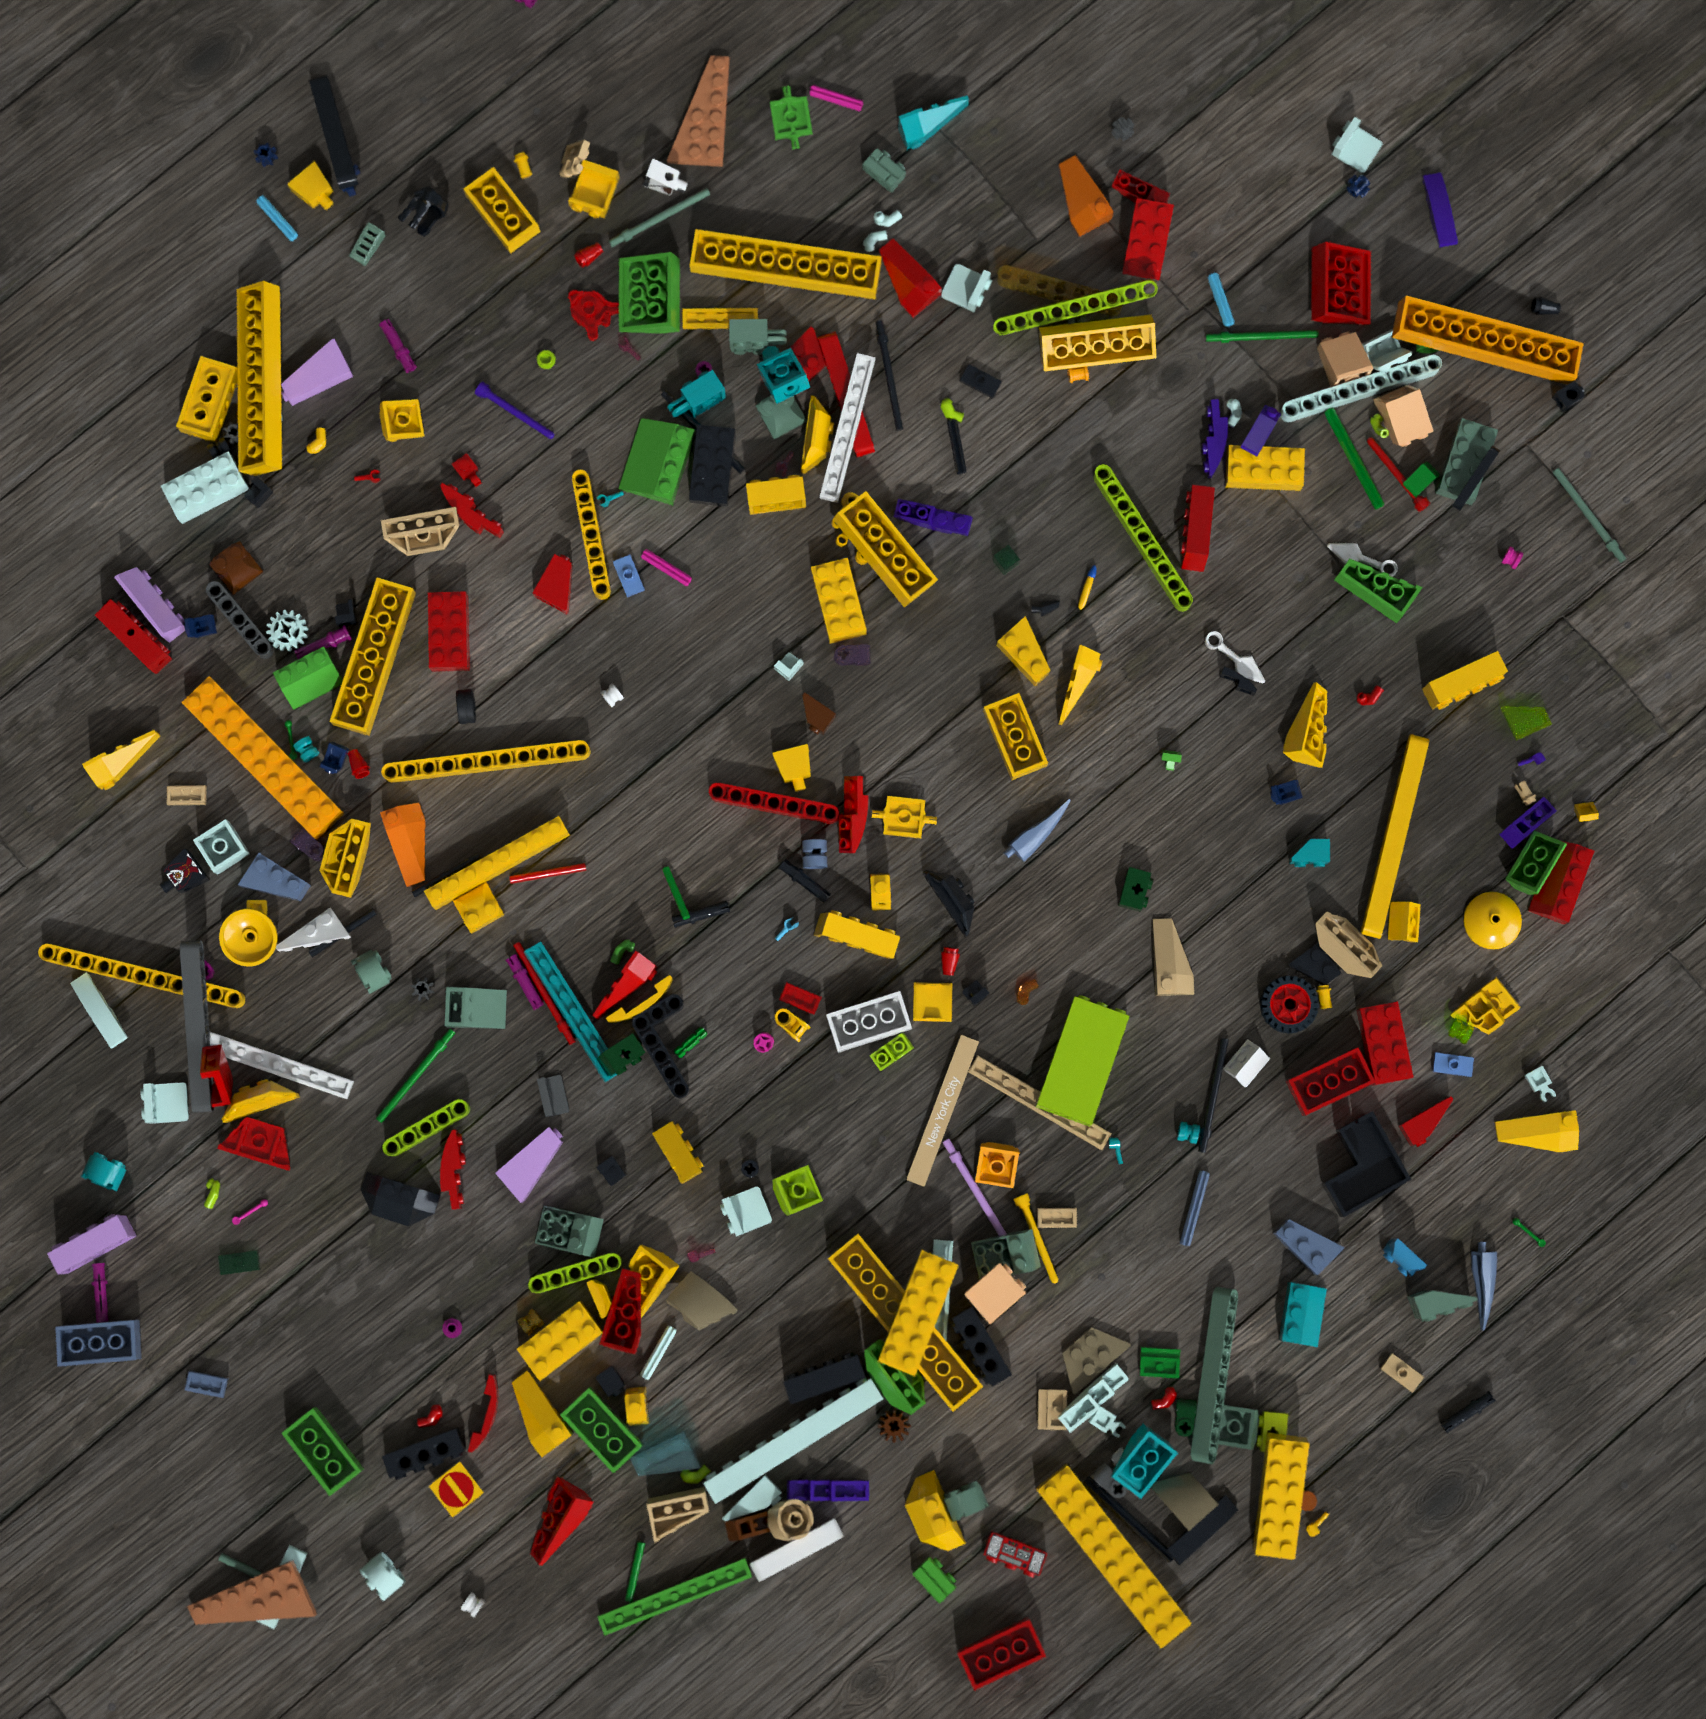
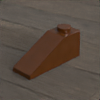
M768 1510L725 1521L729 1541L742 1540L770 1532Z

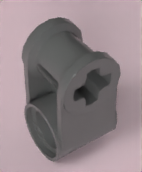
M1103 1462L1091 1474V1477L1113 1497L1122 1498L1127 1493V1488L1122 1486L1121 1493L1113 1492L1115 1490L1113 1486L1115 1484L1120 1485V1483L1111 1477L1113 1469Z

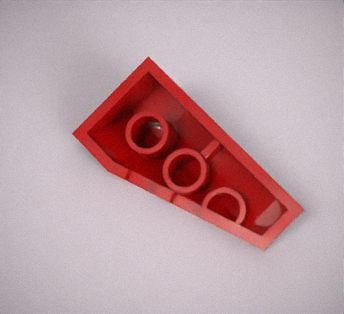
M894 239L879 249L900 304L914 318L941 295V286Z
M622 1268L599 1344L624 1353L636 1354L641 1338V1273Z
M557 1477L548 1493V1507L546 1512L543 1511L541 1518L544 1519L542 1527L536 1533L530 1553L541 1566L585 1519L594 1503L585 1491L561 1477Z

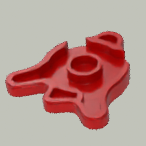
M572 290L568 294L571 315L578 325L585 328L590 341L598 339L599 325L608 327L611 317L619 313L618 302H609L596 291Z

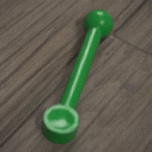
M287 720L285 726L287 727L291 749L289 756L295 760L298 755L293 747L292 722Z
M1519 1218L1512 1220L1514 1225H1518L1536 1240L1538 1246L1544 1247L1546 1245L1545 1240L1539 1239L1520 1223Z

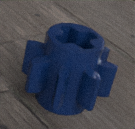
M268 142L266 145L258 144V150L254 151V154L258 156L255 158L256 162L260 163L262 161L263 167L270 164L273 166L274 159H278L277 155L274 154L277 151L276 148H270Z
M1354 174L1347 182L1349 185L1347 191L1355 198L1359 195L1363 198L1370 190L1368 187L1370 182L1362 174L1358 177Z

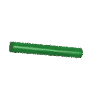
M669 866L662 869L681 916L683 920L690 918L689 912Z
M637 1542L625 1597L627 1602H633L645 1547L644 1542Z

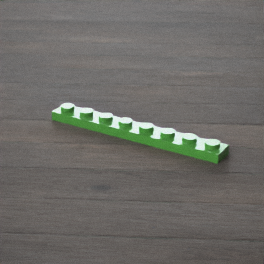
M743 1558L598 1616L604 1636L752 1577L746 1558Z

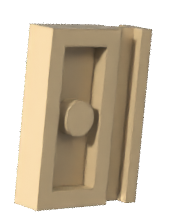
M1038 1389V1429L1067 1430L1058 1419V1416L1067 1408V1390Z

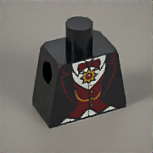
M185 848L164 868L163 871L168 878L160 883V886L165 893L173 888H176L180 893H185L210 879L191 852Z

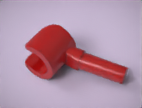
M375 469L370 474L354 476V480H371L373 483H378L380 478L375 479L372 475L380 474V471Z

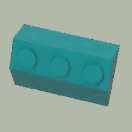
M1288 1282L1279 1335L1280 1341L1318 1347L1327 1289Z

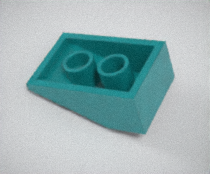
M1142 1423L1130 1438L1111 1477L1141 1499L1178 1452L1168 1441Z

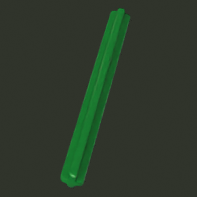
M1327 409L1324 414L1374 509L1383 507L1384 502L1335 409Z

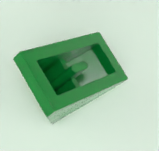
M1427 461L1403 485L1417 497L1441 474Z

